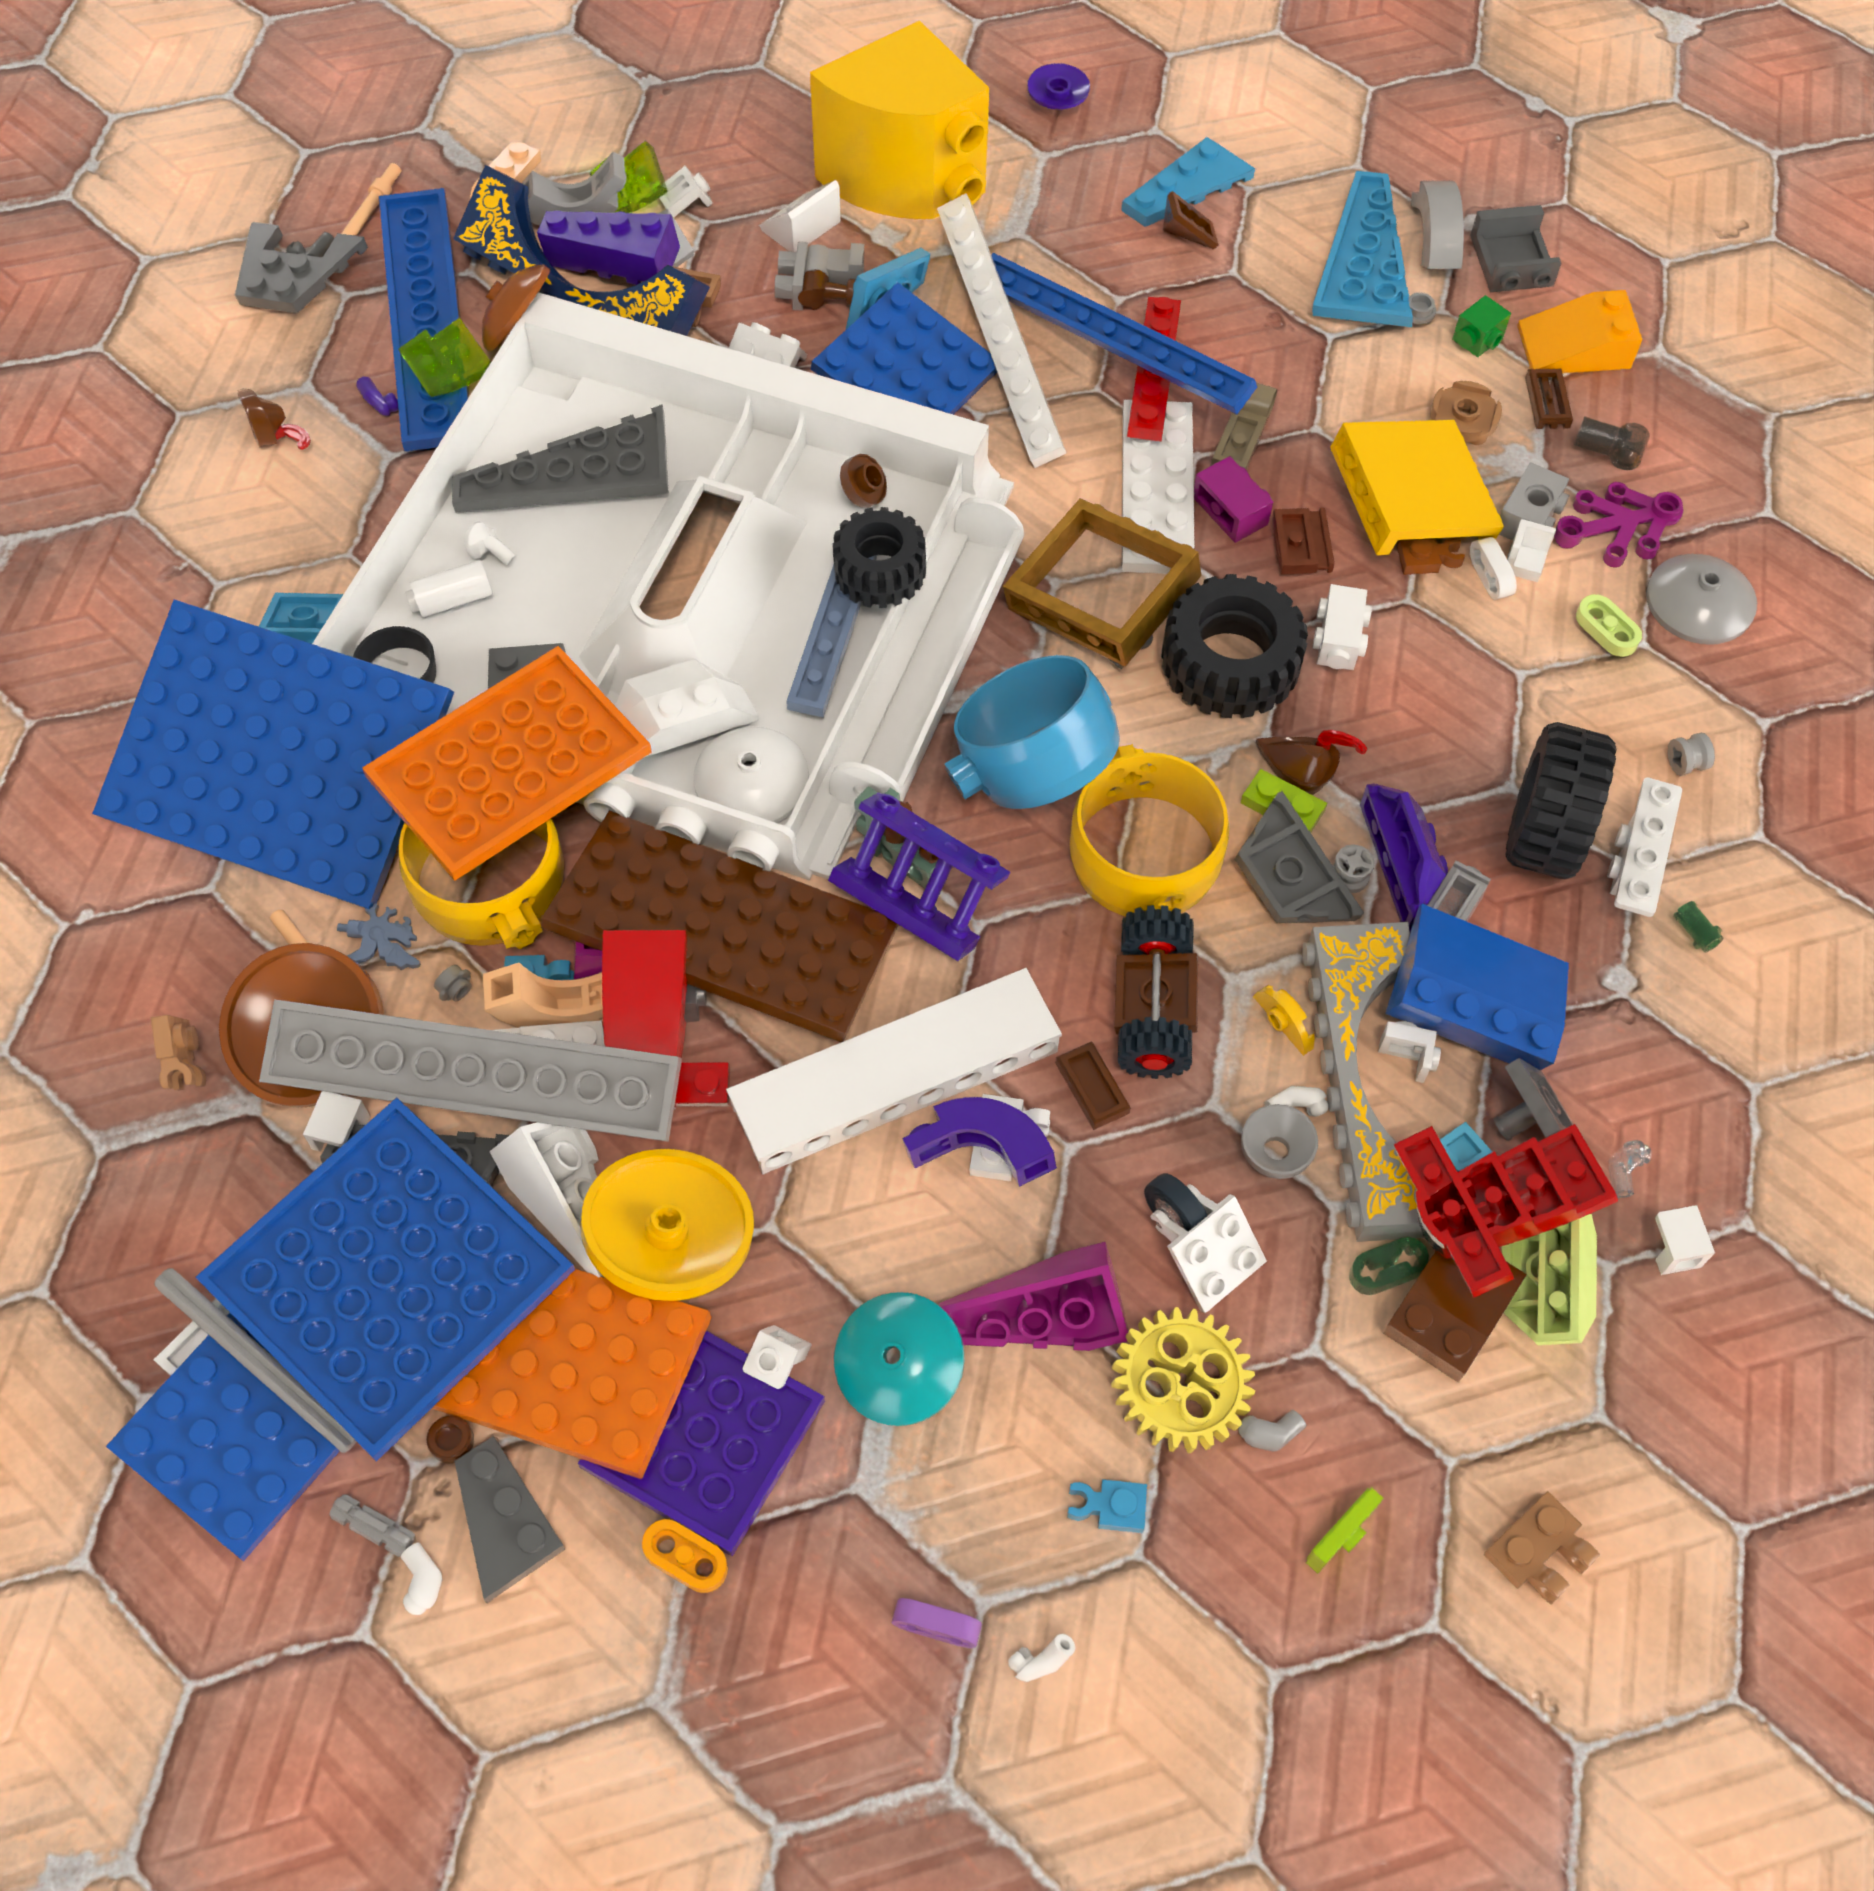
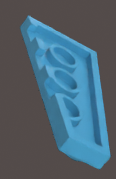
M1206 137L1122 200L1121 211L1146 227L1164 219L1167 195L1171 191L1175 192L1187 203L1195 205L1204 201L1207 194L1216 190L1222 193L1231 189L1232 183L1242 180L1245 183L1253 179L1255 168L1209 137Z

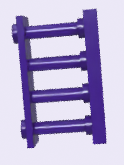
M878 792L863 800L858 809L873 817L856 859L850 857L833 867L828 881L953 959L961 960L975 949L981 937L972 932L968 924L985 887L992 890L1008 879L1011 872L1000 866L996 858L987 854H980L900 805L899 800L891 795ZM886 826L906 837L888 879L873 871L870 866ZM919 846L938 857V861L921 899L904 890L903 882ZM952 866L972 878L954 919L938 911L935 906Z

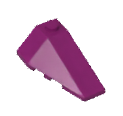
M1106 1242L1060 1253L939 1303V1306L947 1312L956 1324L963 1345L1004 1347L1007 1343L1033 1344V1348L1047 1349L1048 1345L1073 1346V1350L1090 1351L1126 1342L1125 1336L1129 1332L1116 1275Z

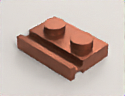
M1321 507L1319 511H1310L1309 508L1274 509L1272 521L1281 574L1317 573V570H1327V573H1332L1335 562L1325 507Z

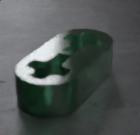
M1404 1237L1366 1251L1357 1256L1349 1271L1350 1283L1361 1294L1374 1295L1414 1280L1420 1276L1428 1263V1250L1418 1239ZM1403 1251L1408 1256L1415 1255L1417 1257L1413 1267H1411L1408 1261L1394 1265V1262L1399 1260ZM1364 1265L1370 1271L1381 1267L1384 1268V1270L1378 1273L1375 1282H1373L1370 1276L1363 1278L1360 1275Z

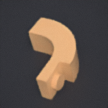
M516 963L483 974L484 1010L506 1024L520 1028L521 1026L602 1020L603 1025L602 973L576 980H551L537 976L522 964Z

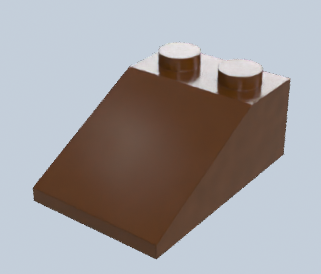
M1435 1251L1393 1315L1383 1334L1456 1382H1459L1487 1341L1527 1274L1507 1262L1514 1279L1474 1298L1453 1258L1446 1259Z

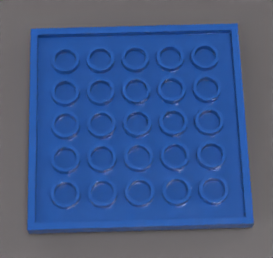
M396 1097L200 1272L196 1279L377 1462L551 1294L575 1268L556 1247Z

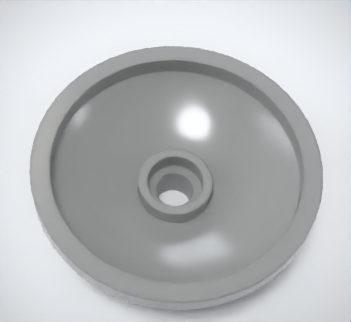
M1683 554L1672 557L1655 569L1647 585V603L1654 618L1673 635L1693 643L1721 644L1734 640L1749 628L1756 615L1757 598L1750 581L1736 567L1717 557L1704 554Z

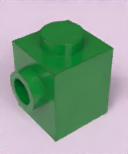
M1485 295L1459 315L1452 340L1478 358L1489 348L1493 350L1500 344L1504 337L1511 312Z

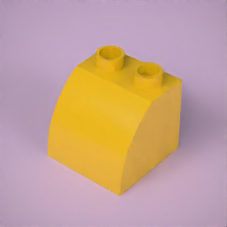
M920 20L810 71L815 178L823 185L836 180L839 185L841 199L865 210L886 216L907 219H934L939 216L938 207L964 194H967L973 205L986 192L989 87Z

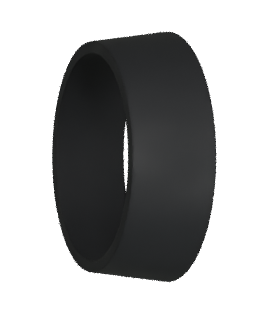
M392 626L377 630L364 638L353 654L354 658L372 663L380 654L391 649H415L423 653L430 661L426 672L420 679L431 683L435 681L436 663L433 646L423 633L410 627Z

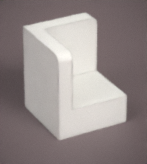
M1524 519L1520 520L1507 557L1516 577L1534 582L1539 581L1548 550L1555 535V528Z
M322 1091L303 1136L311 1149L321 1152L325 1143L341 1147L347 1142L354 1124L366 1125L370 1120V1115L362 1100Z
M1697 1205L1662 1211L1656 1215L1655 1220L1665 1244V1249L1655 1259L1661 1275L1702 1268L1713 1256L1715 1251Z

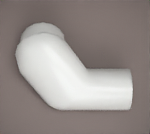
M1290 1086L1264 1102V1106L1281 1104L1293 1108L1306 1107L1307 1113L1314 1117L1326 1113L1329 1108V1104L1325 1100L1326 1094L1316 1087Z
M414 1543L401 1554V1559L413 1574L408 1593L403 1599V1605L410 1614L421 1615L436 1602L442 1582V1574L421 1544Z
M1059 1634L1035 1658L1028 1648L1021 1647L1019 1651L1009 1658L1008 1665L1017 1673L1015 1676L1017 1679L1029 1682L1056 1672L1075 1652V1644L1068 1635Z

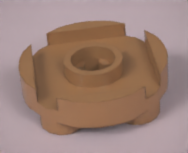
M1472 381L1453 382V386L1443 390L1444 387H1442L1434 396L1431 406V419L1455 420L1465 442H1470L1474 445L1485 443L1488 436L1497 429L1502 415V405L1499 399L1496 403L1490 396L1492 392L1490 389ZM1463 408L1470 410L1469 414L1462 413Z

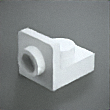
M686 166L655 190L666 209H669L673 217L687 208L698 197L707 207L713 203L707 194V191L711 188L700 173L694 176Z
M775 1325L759 1331L743 1366V1371L776 1389H780L785 1385L793 1365L806 1359L812 1344Z

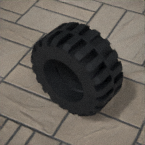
M1226 574L1224 579H1218L1217 576L1205 579L1203 585L1196 583L1187 588L1186 594L1179 595L1173 603V609L1169 611L1166 621L1161 658L1163 659L1162 668L1164 675L1170 678L1169 685L1177 694L1182 692V699L1191 706L1197 704L1200 706V711L1210 715L1212 711L1221 713L1223 718H1232L1233 714H1240L1241 718L1252 717L1255 711L1259 710L1260 714L1273 709L1274 703H1282L1289 696V692L1295 688L1307 647V625L1303 622L1304 616L1297 606L1292 607L1293 600L1285 592L1278 593L1275 585L1267 581L1265 584L1257 582V577L1248 575L1246 579L1237 578V574ZM1218 634H1236L1255 642L1264 653L1249 659L1228 658L1213 651L1206 645L1204 640Z
M1560 722L1548 724L1543 728L1526 768L1509 827L1505 855L1512 866L1564 880L1575 877L1576 873L1580 871L1582 863L1585 862L1590 846H1592L1597 828L1600 825L1614 774L1613 768L1616 762L1615 754L1617 749L1616 743L1608 735Z

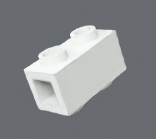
M1331 584L1327 599L1320 598L1317 620H1323L1322 627H1316L1313 640V649L1319 650L1318 665L1329 666L1334 669L1354 670L1357 657L1365 656L1368 635L1362 634L1363 627L1368 628L1372 606L1366 605L1367 590Z

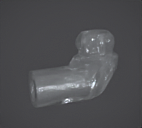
M1640 1140L1627 1141L1609 1159L1611 1185L1618 1198H1626L1634 1194L1631 1172L1637 1166H1642L1644 1163L1648 1164L1651 1161L1652 1151L1650 1147Z

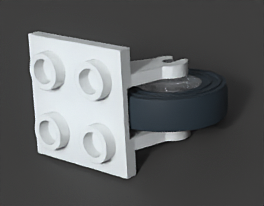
M1167 1173L1157 1176L1145 1187V1198L1153 1212L1150 1218L1156 1221V1229L1171 1241L1167 1247L1197 1306L1203 1313L1209 1311L1267 1262L1235 1196L1229 1194L1220 1203L1216 1204L1202 1195L1193 1185L1188 1184L1186 1186L1179 1179Z

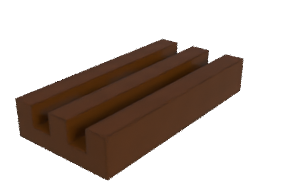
M1528 369L1525 380L1536 429H1543L1545 424H1549L1550 429H1557L1558 424H1562L1563 429L1570 428L1573 417L1562 369ZM1548 377H1552L1560 414H1556L1553 393ZM1537 378H1539L1540 387H1541V391H1542V396H1543V400H1544V405H1545V409H1546V414H1545V411H1544V406H1543L1542 397H1541V392H1540L1539 383H1538V379H1537Z

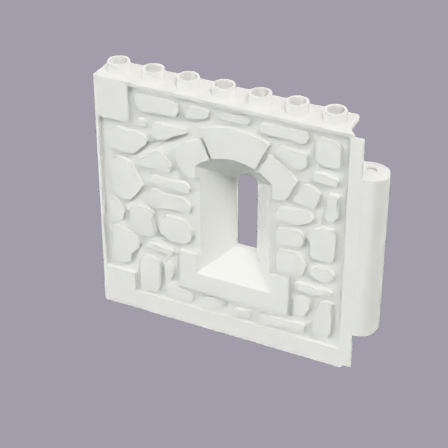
M538 292L511 330L312 644L353 657L360 642L377 630L392 626H405L420 631L430 640L434 649L436 663L434 684L450 688L455 692L447 714L488 690L489 649L563 643L565 653L614 705L625 680L696 659L739 684L745 690L759 718L756 722L737 728L764 727L778 731L793 740L803 752L808 765L809 779L792 814L779 823H775L697 797L694 785V770L697 760L709 743L728 731L644 757L578 800L577 803L583 804L586 811L600 822L603 821L610 810L618 813L620 816L629 817L653 826L657 830H663L693 841L695 844H702L726 852L728 857L741 859L762 867L766 871H771L774 868L809 881L812 874L829 879L832 869L838 865L856 827V822L861 815L860 812L855 810V799L867 787H871L881 794H885L889 788H892L900 794V801H904L1023 540L1024 529L1018 517L1005 507L1014 488V482L1000 478V474L990 465L988 459L989 425ZM663 404L669 493L455 513L452 504V476L492 462L498 465L516 460V454L529 450L531 455L548 449L547 444L597 426L607 429L622 424L621 418L633 414L636 419L651 414V408ZM867 454L874 458L882 467L887 481L886 496L882 502L869 508L877 511L880 510V507H888L890 512H894L897 509L903 512L904 517L911 516L915 519L916 526L920 525L926 543V578L923 579L921 589L915 590V596L910 600L903 598L900 605L894 606L893 603L887 604V608H879V605L872 604V607L869 608L863 606L862 601L824 718L787 710L786 701L834 565L833 536L836 530H840V524L844 520H851L850 515L855 512L863 514L865 509H867L855 505L845 495L840 481L841 466L845 460L855 455ZM704 492L740 503L681 615L671 619L659 620L643 613L639 606L701 494ZM474 522H482L487 527L494 528L497 539L515 554L507 565L489 550L480 558H472L468 554L464 546V534ZM878 555L876 560H885L891 557ZM477 560L481 561L493 595L423 618L420 611L412 613L405 594L406 591L412 590L409 582ZM395 648L380 654L372 663L420 679L426 672L430 661L418 650ZM755 762L744 763L745 766H752L755 764Z

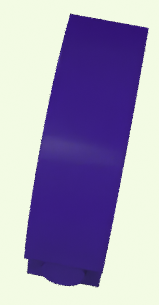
M965 1097L942 1102L933 1106L937 1122L919 1125L908 1136L902 1138L914 1169L950 1151L966 1146L984 1147L998 1154L1006 1162L1019 1187L1057 1169L1054 1151L1038 1125L1019 1109L994 1099Z

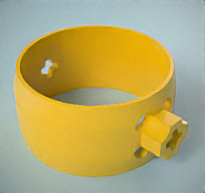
M1133 744L1118 747L1115 756L1108 766L1095 779L1084 786L1074 807L1070 833V854L1078 880L1096 902L1108 910L1125 917L1128 912L1135 913L1136 908L1141 907L1145 911L1147 906L1154 905L1155 909H1161V905L1168 906L1169 911L1178 908L1181 909V913L1196 905L1207 894L1220 874L1229 840V821L1226 804L1220 790L1212 779L1190 762L1162 753H1144L1143 749L1134 748ZM1149 781L1147 784L1139 785L1142 782ZM1130 798H1154L1172 803L1191 814L1208 834L1213 852L1202 863L1183 873L1165 877L1141 876L1119 869L1105 860L1090 844L1083 828L1093 815L1112 803Z
M552 818L532 830L547 843L544 857L534 874L524 884L507 895L480 903L447 901L432 895L419 885L420 874L430 852L404 823L399 839V867L409 896L418 913L437 932L463 944L486 946L503 943L506 949L510 947L521 949L534 943L535 937L543 932L540 924L542 916L563 884L564 857ZM529 898L526 902L522 903L524 899ZM494 913H499L494 917H489Z

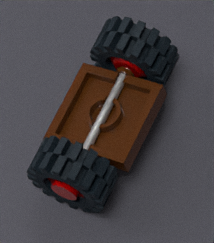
M1154 905L1147 906V910L1144 911L1139 907L1135 909V913L1128 912L1126 918L1123 917L1121 952H1123V955H1117L1114 1028L1116 1034H1118L1119 1067L1122 1070L1126 1069V1073L1131 1075L1138 1072L1137 1077L1144 1078L1146 1075H1151V1078L1158 1079V1075H1163L1165 1078H1171L1172 1073L1179 1076L1183 1074V1070L1188 1071L1190 1065H1192V1033H1197L1198 956L1197 953H1193L1194 921L1190 919L1188 913L1181 914V909L1178 908L1169 911L1168 906L1161 905V909H1155Z

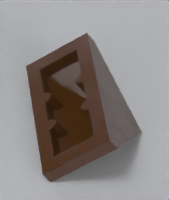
M1171 191L1167 195L1163 231L1211 249L1218 247L1219 244L1213 222L1175 192Z

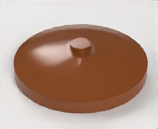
M289 944L259 956L237 976L225 997L221 1009L219 1039L228 1068L239 1083L249 1092L266 1101L282 1106L312 1107L316 1106L322 1091L259 1082L274 999L384 1015V1009L374 981L355 960L335 949L319 944Z

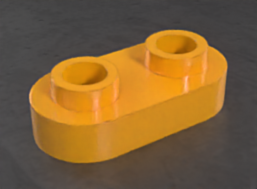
M669 1519L656 1521L645 1531L642 1538V1549L649 1563L657 1569L700 1593L712 1592L725 1581L728 1572L727 1561L722 1550L713 1543L678 1522ZM662 1541H674V1549L667 1554L661 1553L658 1549ZM700 1564H712V1573L706 1577L699 1576L697 1568Z

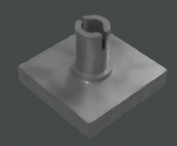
M1520 1058L1505 1066L1524 1099V1102L1494 1118L1498 1130L1506 1140L1510 1141L1514 1136L1538 1123L1546 1138L1573 1125L1542 1071Z

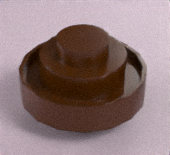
M858 454L845 460L840 470V481L845 495L850 501L862 508H869L882 502L887 492V481L883 469L878 462L867 454Z

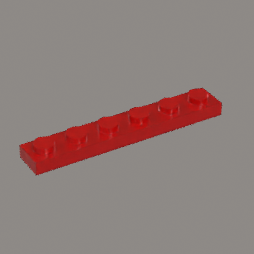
M1148 296L1144 326L1176 341L1181 300ZM1137 366L1127 437L1162 442L1170 381L1140 366Z

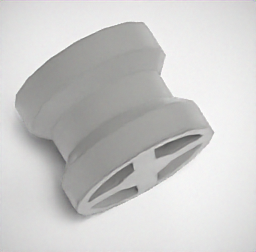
M1701 732L1691 735L1688 740L1681 737L1676 738L1668 744L1669 763L1677 775L1689 774L1695 768L1700 771L1707 770L1714 765V747L1710 738L1705 733Z
M1353 844L1339 850L1333 867L1352 894L1364 890L1368 885L1375 861L1368 849Z

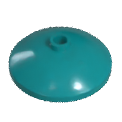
M906 1292L883 1294L868 1300L858 1307L843 1325L837 1338L834 1352L836 1379L847 1401L863 1416L890 1426L917 1424L940 1412L956 1393L963 1376L965 1363L963 1341L952 1318L933 1301L923 1296ZM892 1348H898L900 1351V1359L895 1364H889L886 1359L887 1352Z

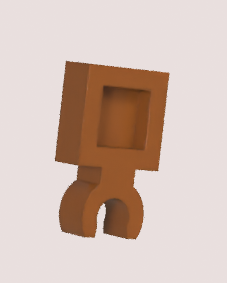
M1435 538L1399 540L1397 549L1403 575L1439 573L1441 564L1449 568L1461 567L1465 555L1451 553L1459 551L1461 539L1449 538L1440 544L1436 543Z

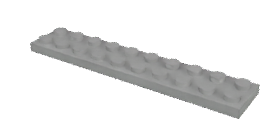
M274 999L259 1082L393 1101L397 1097L402 1103L669 1142L682 1058Z

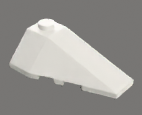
M538 1122L519 1127L489 1151L506 1184L586 1272L594 1274L598 1278L604 1277L590 1261L581 1237L582 1206L590 1186L597 1178L594 1164L599 1161L596 1148L585 1129Z

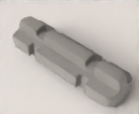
M342 1495L335 1500L329 1513L331 1519L343 1526L349 1523L350 1530L378 1546H381L382 1543L386 1544L385 1549L392 1554L401 1557V1554L413 1544L415 1535L412 1531L401 1525L398 1529L395 1528L396 1523L377 1511L366 1505L360 1508V1502L348 1495Z

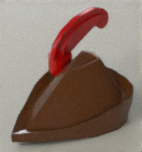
M243 388L237 391L259 447L277 444V440L285 437V435L298 441L297 447L299 449H305L310 445V436L304 428L294 424L281 425L286 418L281 406L258 397L251 389Z
M1323 730L1318 735V738H1256V743L1263 757L1278 778L1311 795H1314L1327 785L1336 773L1340 761V752L1333 744L1353 747L1359 754L1367 752V747L1361 740L1336 730Z

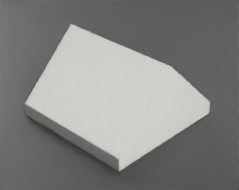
M832 181L806 192L759 225L761 230L791 252H797L798 242H808L810 244L841 222L840 192L837 181Z

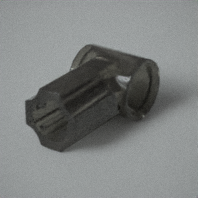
M1584 416L1574 445L1610 456L1611 463L1619 469L1633 470L1642 461L1650 434L1644 426L1637 423H1626L1620 428Z

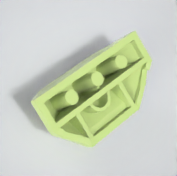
M1592 1214L1547 1232L1502 1246V1255L1505 1260L1527 1274L1504 1314L1537 1345L1582 1343L1596 1318L1597 1234Z

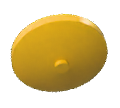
M646 1150L616 1161L594 1180L582 1206V1242L595 1268L619 1288L631 1294L653 1300L678 1301L691 1299L721 1287L737 1273L746 1260L754 1231L752 1206L745 1190L737 1179L716 1162L701 1155L682 1150Z

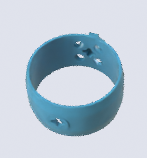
M1065 655L1045 656L1013 666L979 687L960 708L954 722V732L961 754L944 764L945 769L964 799L982 790L993 803L1010 809L1033 808L1060 800L1078 791L1095 779L1108 766L1117 752L1120 735L1110 698L1089 667L1082 660Z

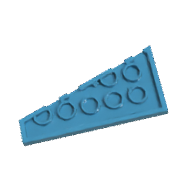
M1356 171L1315 296L1312 316L1412 327L1413 315L1409 305L1408 287H1406L1405 268L1400 239L1397 234V222L1393 211V198L1388 174Z

